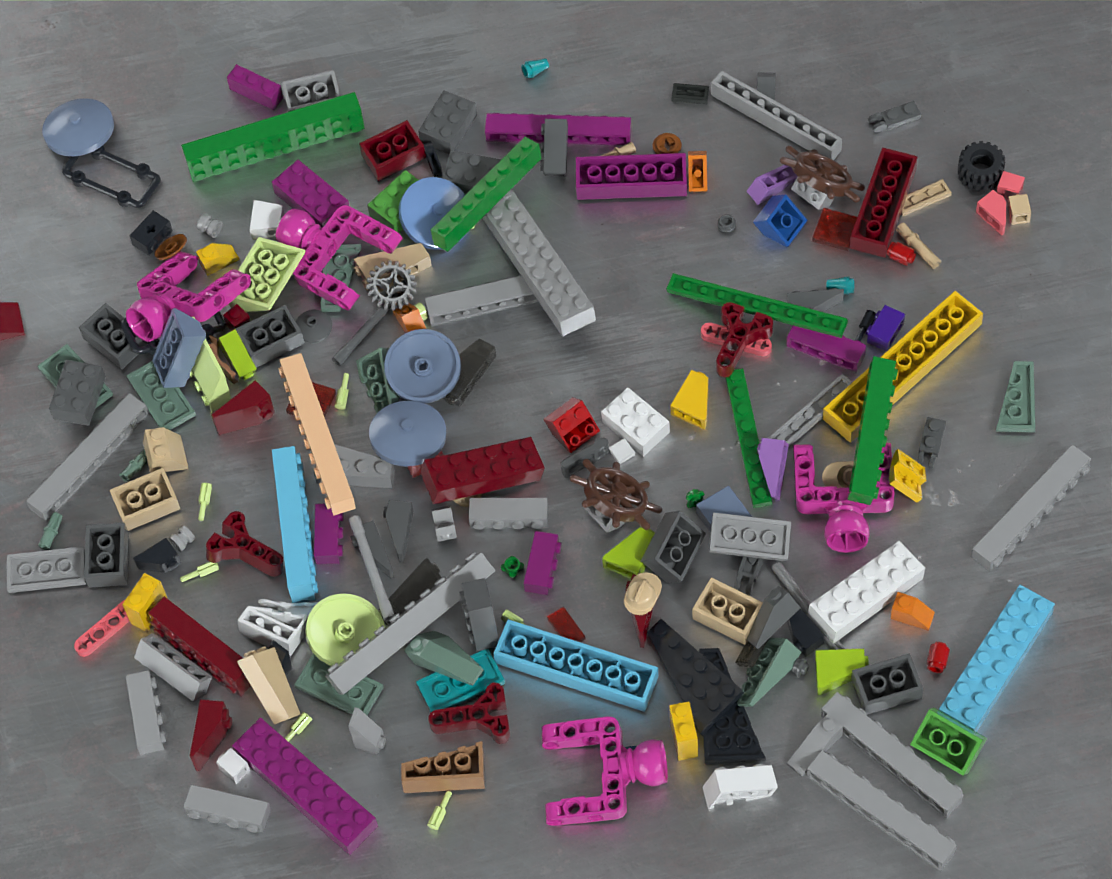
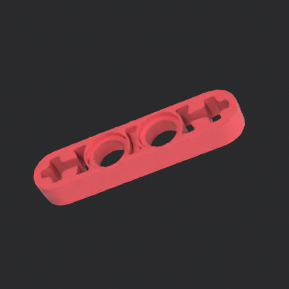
M714 323L702 325V339L723 346L725 340L722 336L729 334L727 327ZM712 330V332L709 335L706 334V332ZM760 339L756 341L755 347H753V342L747 345L743 351L758 356H767L771 353L772 343L769 339ZM763 344L766 345L764 349H760V347H762Z
M125 600L75 641L74 648L79 656L86 657L92 654L129 622V618L122 605ZM111 618H119L118 624H109ZM97 630L104 631V635L101 638L94 637V633ZM83 644V645H87L88 648H87V649H84V648H81L80 646Z

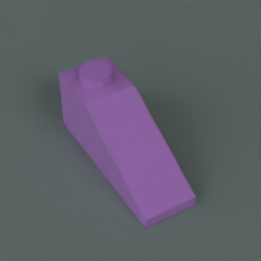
M783 165L756 177L748 188L747 193L759 205L794 183L798 176L794 173L792 167Z
M762 438L761 443L758 444L757 453L771 497L776 501H780L789 444L785 440Z

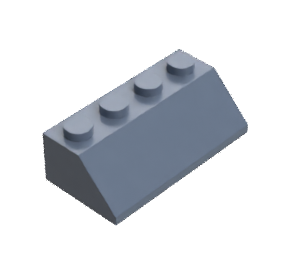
M176 308L171 311L152 359L163 388L185 387L192 367L195 365L197 355L200 353L202 343L206 338L205 330L200 322Z

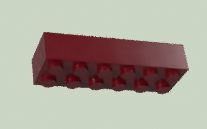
M882 147L851 234L850 249L886 258L887 250L891 244L917 169L918 156Z
M532 437L425 459L420 473L433 504L540 481L545 467Z
M165 596L149 611L150 623L154 627L153 631L160 638L164 636L168 639L167 642L174 649L179 648L182 650V654L189 660L193 659L196 661V665L201 669L210 672L212 678L217 683H224L226 685L225 688L234 695L236 693L242 697L251 687L237 662L243 659V657Z

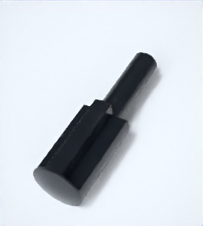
M866 311L859 325L861 329L855 340L861 342L869 325L873 324L876 315L874 311Z

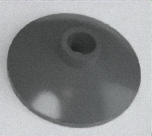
M321 310L305 311L296 320L305 342L316 343L322 341L330 334L332 329L330 317Z

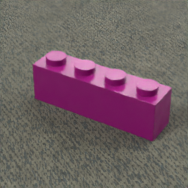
M792 326L787 336V347L856 373L866 354L865 344L858 340L846 338L844 335L842 338Z

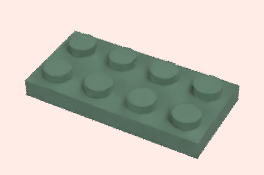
M68 344L37 366L39 371L55 388L65 360L85 363ZM105 383L103 384L96 408L113 396L112 391Z
M153 361L126 375L159 428L164 427L171 430L196 416L195 411L179 387L163 388Z
M313 653L294 684L295 688L351 715L355 707L368 715L384 688L383 684L365 677L344 695H339L325 677L329 673L327 669L331 666L322 662Z

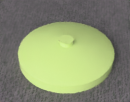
M335 594L324 598L313 607L307 619L305 633L307 643L314 655L322 662L332 666L335 663L339 665L344 661V655L351 650L355 652L360 648L358 645L366 638L370 640L375 636L374 631L382 625L385 627L381 614L369 601L352 594Z

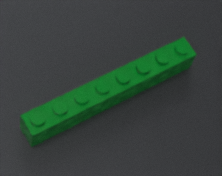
M524 137L431 229L434 245L448 252L542 159L539 144Z
M873 356L869 365L847 499L849 501L871 505L873 499H877L879 487H876L877 481H880L882 470H879V465H882L885 453L881 452L882 447L885 448L887 436H884L885 430H888L890 423L887 415L891 413L893 402H890V397H893L895 392V385L892 384L893 380H896L898 369L895 368L896 361Z

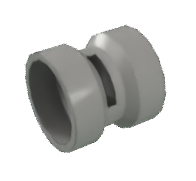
M203 214L197 223V229L201 232H207L209 236L215 238L222 229V222L217 219L213 220L208 214Z
M182 525L178 529V533L172 534L168 539L178 551L182 552L186 548L187 543H192L196 538L185 525Z

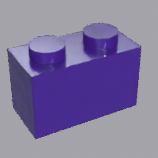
M884 305L881 311L878 310L876 313L875 322L873 325H869L866 335L868 336V344L887 352L904 325L905 313Z

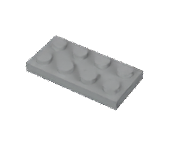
M713 513L709 552L788 561L791 522Z
M84 546L7 555L8 593L86 585L84 578Z

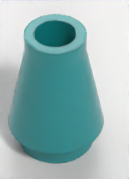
M546 58L525 61L521 66L522 73L526 78H533L545 69H548L549 63Z
M849 276L827 279L826 289H844V294L849 295V293H854L855 281L854 278Z

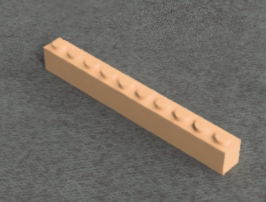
M299 353L279 359L281 367L278 368L281 379L285 378L286 380L283 382L286 393L290 392L291 394L288 396L291 407L295 406L296 410H293L296 421L300 420L301 424L298 427L301 436L305 435L306 437L303 439L305 448L311 451L308 454L312 465H316V468H313L316 479H321V483H319L321 493H326L327 497L324 498L327 509L331 508L333 516L356 509L351 489L302 354Z

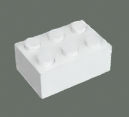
M628 387L601 411L602 423L621 439L625 438L629 445L643 457L670 433L669 421Z

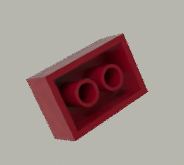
M408 120L359 143L361 155L378 181L426 158L424 145Z

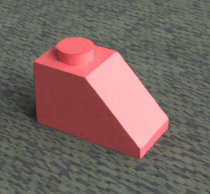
M992 190L977 202L976 213L999 234L1003 235L1006 226V201L1001 194Z

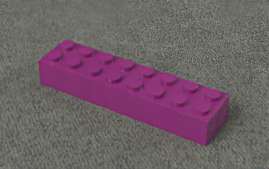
M261 717L232 745L233 750L248 763L253 771L347 854L351 855L378 827L376 818Z

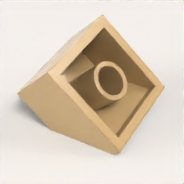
M164 427L145 430L143 445L150 473L164 468L165 472L188 469L181 435Z

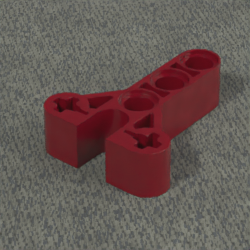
M731 302L725 303L722 306L721 321L727 327L729 334L716 359V372L719 376L729 377L733 373L747 345L760 339H769L772 336L773 319L770 316L756 312L753 320L746 324L742 322L745 307Z
M231 512L222 522V534L229 538H224L214 532L206 543V559L211 563H218L221 560L240 559L272 577H277L283 572L282 554L249 536L245 526V516L242 512Z
M499 683L489 684L486 688V693L473 705L434 710L428 718L431 731L435 734L478 729L492 736L493 740L498 744H504L510 738L508 716L490 715L494 711L507 709L504 689ZM495 693H497V701H495ZM476 714H482V715H483V716H482L481 718H479V719L474 718V716H475ZM456 717L463 718L461 721H454ZM436 720L443 721L441 724H434ZM499 726H501L503 733H499Z

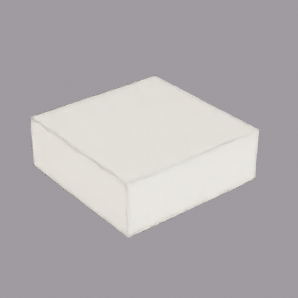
M625 438L609 447V452L620 464L635 456V451Z

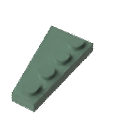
M342 244L324 267L323 273L337 278L349 287L354 272L353 267H355L354 259L359 257L361 244ZM321 297L322 312L341 311V307Z
M1014 361L996 432H1035L1034 361Z

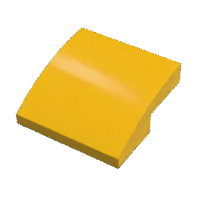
M897 449L891 461L889 484L917 503L922 499L921 485L926 482L925 467Z

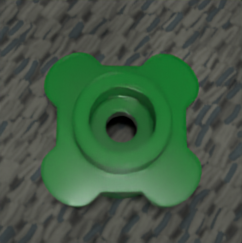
M698 489L689 491L686 495V500H688L687 507H696V504L705 500L703 499L704 492Z
M510 556L501 565V570L503 572L506 571L511 578H515L517 573L524 569V564L515 556Z

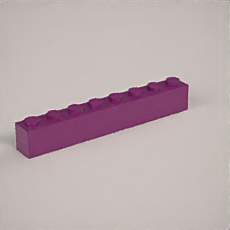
M487 113L486 142H520L524 137L536 143L544 142L541 126L545 124V119H567L568 144L624 146L631 142V117Z

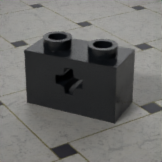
M153 210L129 236L133 246L150 256L171 235L173 230L170 221Z

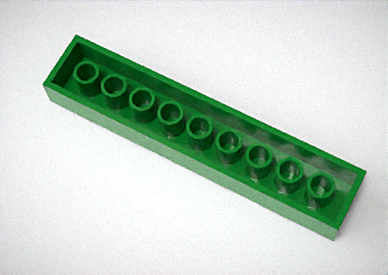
M355 92L188 142L181 146L192 181L194 182L210 176L220 175L223 172L236 170L249 164L252 165L262 160L272 159L275 156L288 154L301 148L304 149L314 144L340 138L350 133H357L365 129L357 96Z

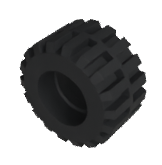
M979 141L977 144L973 142L971 146H965V150H962L959 156L957 171L959 180L962 181L964 186L968 185V189L972 190L974 188L978 192L980 190L988 191V188L994 189L995 185L998 186L1005 168V155H1002L1003 151L1001 149L998 150V146L995 144L992 146L991 142L983 143V141ZM981 163L990 168L978 169L973 165Z

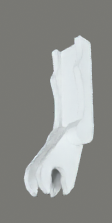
M260 599L258 603H261L260 608H272L273 612L284 613L286 611L298 616H303V614L309 615L317 604L307 602L286 603L282 601L277 603L268 599Z

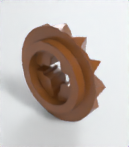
M672 133L660 134L653 141L655 154H676L681 151V140ZM665 142L670 146L669 150H666Z

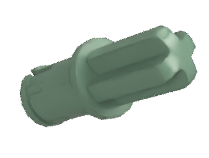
M145 449L134 460L131 459L129 465L119 474L123 481L129 482L137 472L142 471V467L147 462Z
M54 512L51 515L47 527L43 529L44 533L38 544L40 548L50 550L53 539L58 535L57 530L63 518L61 514Z

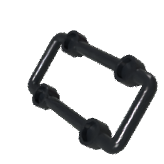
M103 145L91 152L94 159L100 160L105 158L136 172L140 179H153L139 201L133 199L128 191L117 192L87 179L82 171L71 172L70 169L79 156H71L62 168L63 175L71 179L74 186L82 187L85 185L117 199L122 207L129 205L136 208L143 207L161 181L160 176L151 171L149 165L145 163L136 165L106 152Z
M220 311L214 315L217 326L212 327L210 324L202 325L207 341L211 340L209 336L222 332L226 327ZM126 317L121 320V328L133 352L139 355L145 353L154 355L160 340L155 339L148 342V345L139 347Z

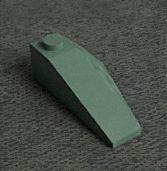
M380 347L356 360L359 378L368 389L366 392L368 397H372L375 403L374 409L376 413L390 404L399 402V396L392 390L385 375L384 363L389 348Z
M436 631L416 635L404 650L415 665L472 686L483 672V668L449 636Z
M769 638L759 649L755 648L750 658L753 661L751 668H748L746 671L748 679L741 688L744 694L738 699L737 704L739 706H754L793 668L801 651L787 638Z

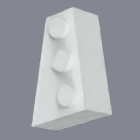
M247 606L238 619L239 633L267 647L274 640L287 649L291 656L306 635L305 629L309 615L303 614V616H298L286 611L279 613L273 612L272 609Z
M757 764L753 767L742 765L733 769L717 768L704 784L703 791L708 809H713L714 804L722 802L732 805L733 800L745 798L746 801L769 797L778 787L772 765L764 766V764Z

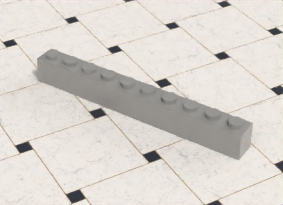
M473 552L465 558L466 562L461 566L458 564L450 570L451 574L447 578L441 577L434 583L436 586L432 590L428 588L419 595L421 599L416 603L414 601L410 602L404 607L406 611L401 615L397 613L389 619L390 624L386 627L382 625L375 630V636L370 640L366 638L358 644L359 649L355 652L351 650L343 656L344 661L339 665L335 663L328 668L329 673L325 677L338 694L344 695L461 600L459 593L463 591L461 583L481 578L487 579L493 574L495 569L483 553L475 554Z

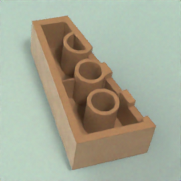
M482 741L475 743L474 746L459 747L456 751L448 753L444 751L434 757H423L401 763L403 792L418 793L485 789Z

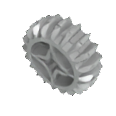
M389 260L387 266L384 262H381V268L376 265L374 267L375 271H370L369 275L371 277H367V282L370 284L366 285V289L370 290L368 296H373L372 302L378 300V307L384 304V310L391 306V310L394 311L395 305L402 309V303L407 306L409 304L408 300H413L412 294L416 293V289L413 287L417 286V282L413 281L415 275H409L411 269L405 271V264L399 267L398 261L395 262V265H392L391 260ZM391 273L389 278L378 279L383 274ZM397 274L405 280L406 285L397 280ZM394 278V286L393 288H391V292L389 293V284L392 282V279ZM376 285L386 291V297L380 294ZM405 292L400 297L391 298L394 293Z

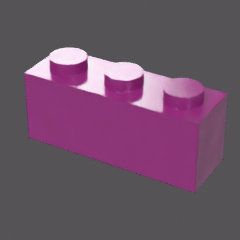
M237 64L227 76L230 90L272 110H275L284 98L281 85Z
M325 503L315 504L314 558L316 564H340V556H343V545H340V539L344 537L343 527H340V522L344 521V513L333 516L331 508L327 509Z
M535 531L524 579L525 592L548 595L549 588H553L554 577H552L553 571L557 570L558 566L556 555L557 553L560 554L562 547L558 534Z

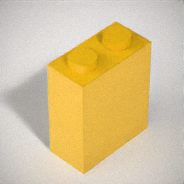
M146 573L142 575L122 605L130 623L148 632L152 626L148 614L149 611L164 596L166 598L167 596L161 581Z
M690 702L669 705L670 726L678 761L698 757V738Z

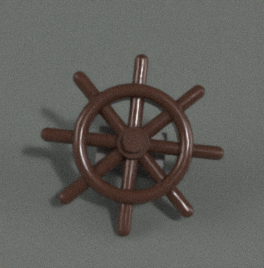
M792 146L786 147V152L793 156L795 160L781 157L780 163L792 167L794 173L798 176L791 190L818 210L828 208L835 196H847L855 203L860 201V197L850 189L864 191L865 185L852 180L846 165H840L834 160L818 154L816 149L811 150V152L800 153Z
M584 459L583 465L590 472L588 478L585 479L576 475L570 476L571 482L584 486L586 500L582 502V507L606 532L622 528L625 522L636 521L644 530H649L650 524L642 516L645 510L657 514L662 512L661 506L648 502L645 489L649 488L650 483L648 481L639 483L635 478L621 471L619 462H614L612 468H596L589 459Z

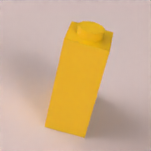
M691 370L670 405L671 415L705 430L707 425L708 377L702 372Z

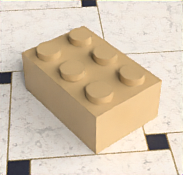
M164 468L109 490L128 531L180 510L179 503Z
M711 577L692 609V619L745 645L763 602Z

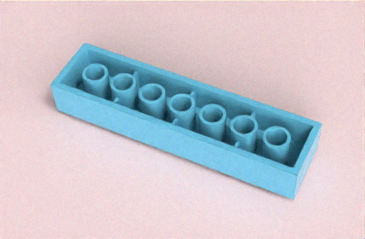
M295 446L272 449L289 594L292 603L316 601L315 593H319L315 578L317 574L313 561L314 550L311 544L312 533L309 528L310 517L307 511L308 500L305 494L306 483L303 478L304 467L301 455L296 453Z
M1019 585L939 710L977 732L1050 619L1055 603Z
M509 619L494 651L496 664L643 712L646 711L659 677L658 667Z

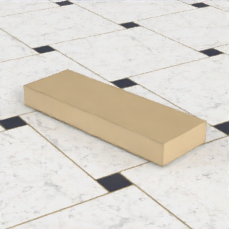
M941 179L907 194L901 215L903 217L951 196L952 192L945 181Z

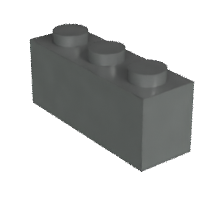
M545 119V124L541 126V134L544 135V142H541V153H544V160L540 161V171H543L545 176H567L568 121L567 119Z

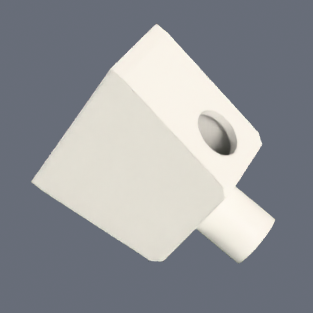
M254 200L250 223V233L253 240L258 239V237H276L277 227L284 216L283 206Z

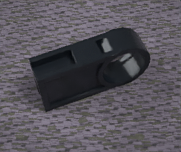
M432 142L424 143L426 160L433 177L443 176L442 167Z

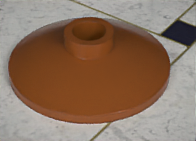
M177 234L165 240L155 252L156 259L165 260L181 252L180 250L187 242V237L184 234Z

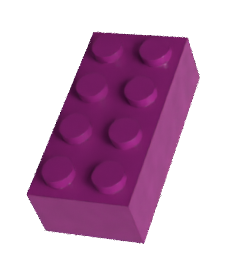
M296 160L272 181L274 193L292 209L307 212L314 219L315 223L321 227L325 226L340 206H349V201L300 160Z

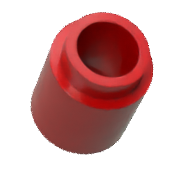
M892 242L887 250V255L890 256V259L905 266L909 263L912 264L916 257L913 248L900 242Z
M935 642V644L930 645L926 661L929 671L942 673L943 669L946 668L950 649L945 643Z

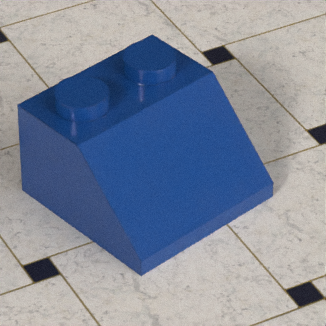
M784 194L772 196L753 223L764 236L788 247L808 220L789 197Z

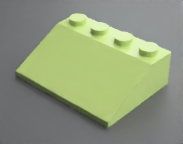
M258 237L238 271L250 275V286L228 305L232 308L238 304L245 312L270 310L306 251Z
M205 338L200 353L195 360V365L190 372V377L194 376L196 380L194 385L197 391L203 393L201 398L204 405H209L213 412L231 400V395L225 375Z

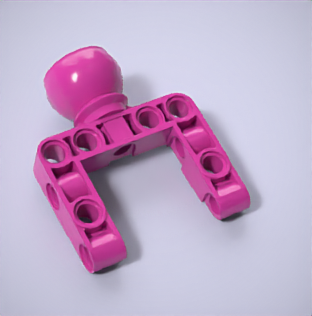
M347 205L340 206L324 227L316 224L314 219L303 210H289L279 222L276 230V241L306 251L293 272L297 283L347 311L352 308L360 294L358 295L337 278L329 274L325 275L321 271L348 235L352 234L389 254L393 253L403 239L395 230Z
M181 251L137 282L141 299L130 305L126 311V320L129 327L139 338L150 342L162 336L172 309L176 308L190 317H195L199 322H204L232 302L250 286V275L232 269L198 294L176 286L196 269L199 259L195 255Z
M891 442L886 443L885 448L882 447L881 453H885L882 465H879V470H882L880 481H877L876 487H879L877 499H873L871 505L847 500L849 488H837V486L815 487L813 446L811 444L793 445L796 509L802 514H829L824 535L828 546L832 550L844 553L861 550L867 545L870 535L869 526L863 517V513H885L892 510L895 492L894 487L889 484V472L892 461Z
M614 717L583 719L542 726V747L544 749L553 750L600 744V755L604 771L602 773L603 794L601 796L585 798V796L572 797L545 804L546 824L551 826L620 819L625 816L627 812L626 786L630 782L635 783L638 780L642 784L652 787L668 782L667 759L663 741L650 739L641 742L634 750L631 748L627 750L623 746L621 727ZM610 727L615 728L612 732H606ZM575 732L573 736L567 737L568 733ZM616 746L613 751H607L609 747ZM613 784H618L616 789H610ZM615 803H619V804H620L619 807H617V808H615V809H611V806H612L613 804H615ZM579 808L578 812L571 813L572 809Z

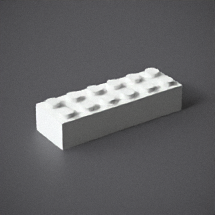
M898 541L809 605L807 616L834 644L895 600L897 592L905 593L923 580L926 568Z

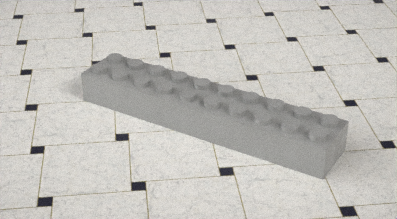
M511 189L482 219L562 337L595 322L594 306Z

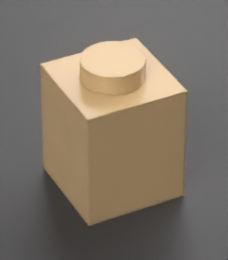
M1027 194L1009 196L1007 208L1011 225L1030 223L1031 209Z

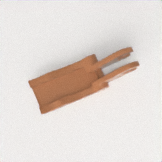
M209 336L212 343L209 346L224 375L233 384L238 383V380L235 379L236 373L230 369L229 365L219 359V345L216 337Z

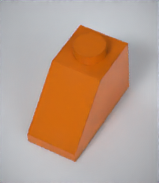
M688 151L689 192L707 191V152Z
M412 304L402 305V309L396 308L393 311L405 333L426 329L418 308Z
M897 592L891 611V619L929 631L935 612L918 598Z

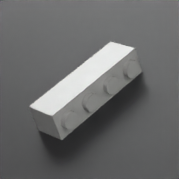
M470 498V528L503 529L504 527H513L514 529H522L524 527H532L534 529L548 527L547 498Z
M154 633L140 639L134 658L141 662L142 665L149 668L193 702L206 695L212 679L210 674Z
M149 670L126 675L137 748L140 754L144 755L165 750L164 742H167L165 731H161L160 726L164 722L162 713H158L157 708L161 705L159 695H155L154 689L158 688L155 676L152 677Z
M196 785L190 786L184 804V809L191 818H206L209 822L216 824L223 822L232 828L240 826L254 833L257 831L264 832L271 811L268 802Z

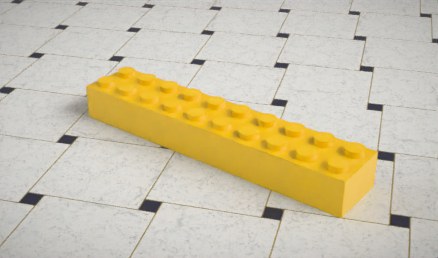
M957 291L949 295L880 357L896 361L895 368L898 369L896 380H893L892 384L895 385V392L893 397H890V402H893V404L982 325L983 313ZM869 368L823 408V420L850 443L858 437Z

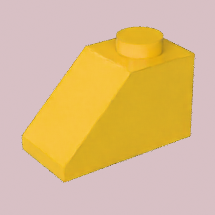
M211 243L196 251L198 261L207 276L240 260L232 245Z

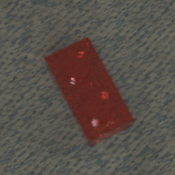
M564 607L547 616V620L559 636L577 642L586 640L585 635Z

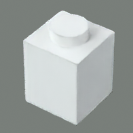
M231 748L227 752L221 753L216 761L219 770L235 784L250 771L248 763Z

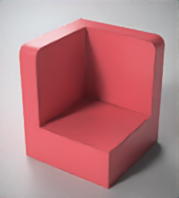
M1003 171L997 187V193L1003 197L1006 190L1019 193L1023 189L1025 177Z

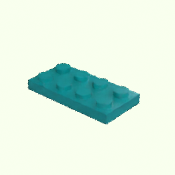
M489 649L479 651L470 656L483 668V672L473 686L437 672L416 681V685L430 712L457 707L486 693V688L491 683L505 684V679Z

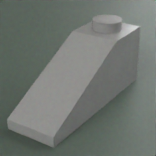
M355 707L348 725L355 749L378 755L380 748L383 749L386 742L383 730L364 712Z
M828 713L809 733L789 759L787 765L803 777L807 773V768L821 751L826 753L843 735V725Z

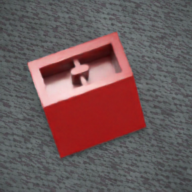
M574 397L543 419L552 435L569 453H572L600 432L584 402Z

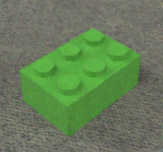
M404 170L367 204L369 216L398 233L404 230L399 218V204L405 191L418 179Z
M931 708L928 710L910 745L964 776L969 773L987 738L940 710Z

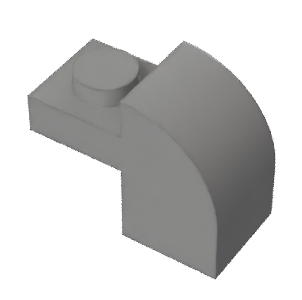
M451 505L432 509L438 542L457 538Z

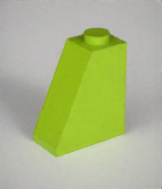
M236 329L219 337L217 342L219 348L236 373L239 380L242 378L248 380L255 376L254 372L257 369Z
M639 527L603 556V567L628 578H632V574L638 575L643 573L646 565L641 562V559L655 532L651 529L644 530Z
M864 649L816 650L817 695H823L851 682L852 670L868 666L869 660L868 656H864Z

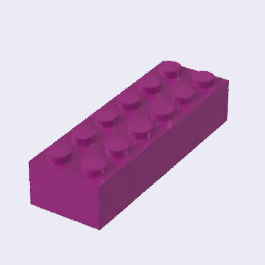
M686 153L576 157L577 200L687 196Z

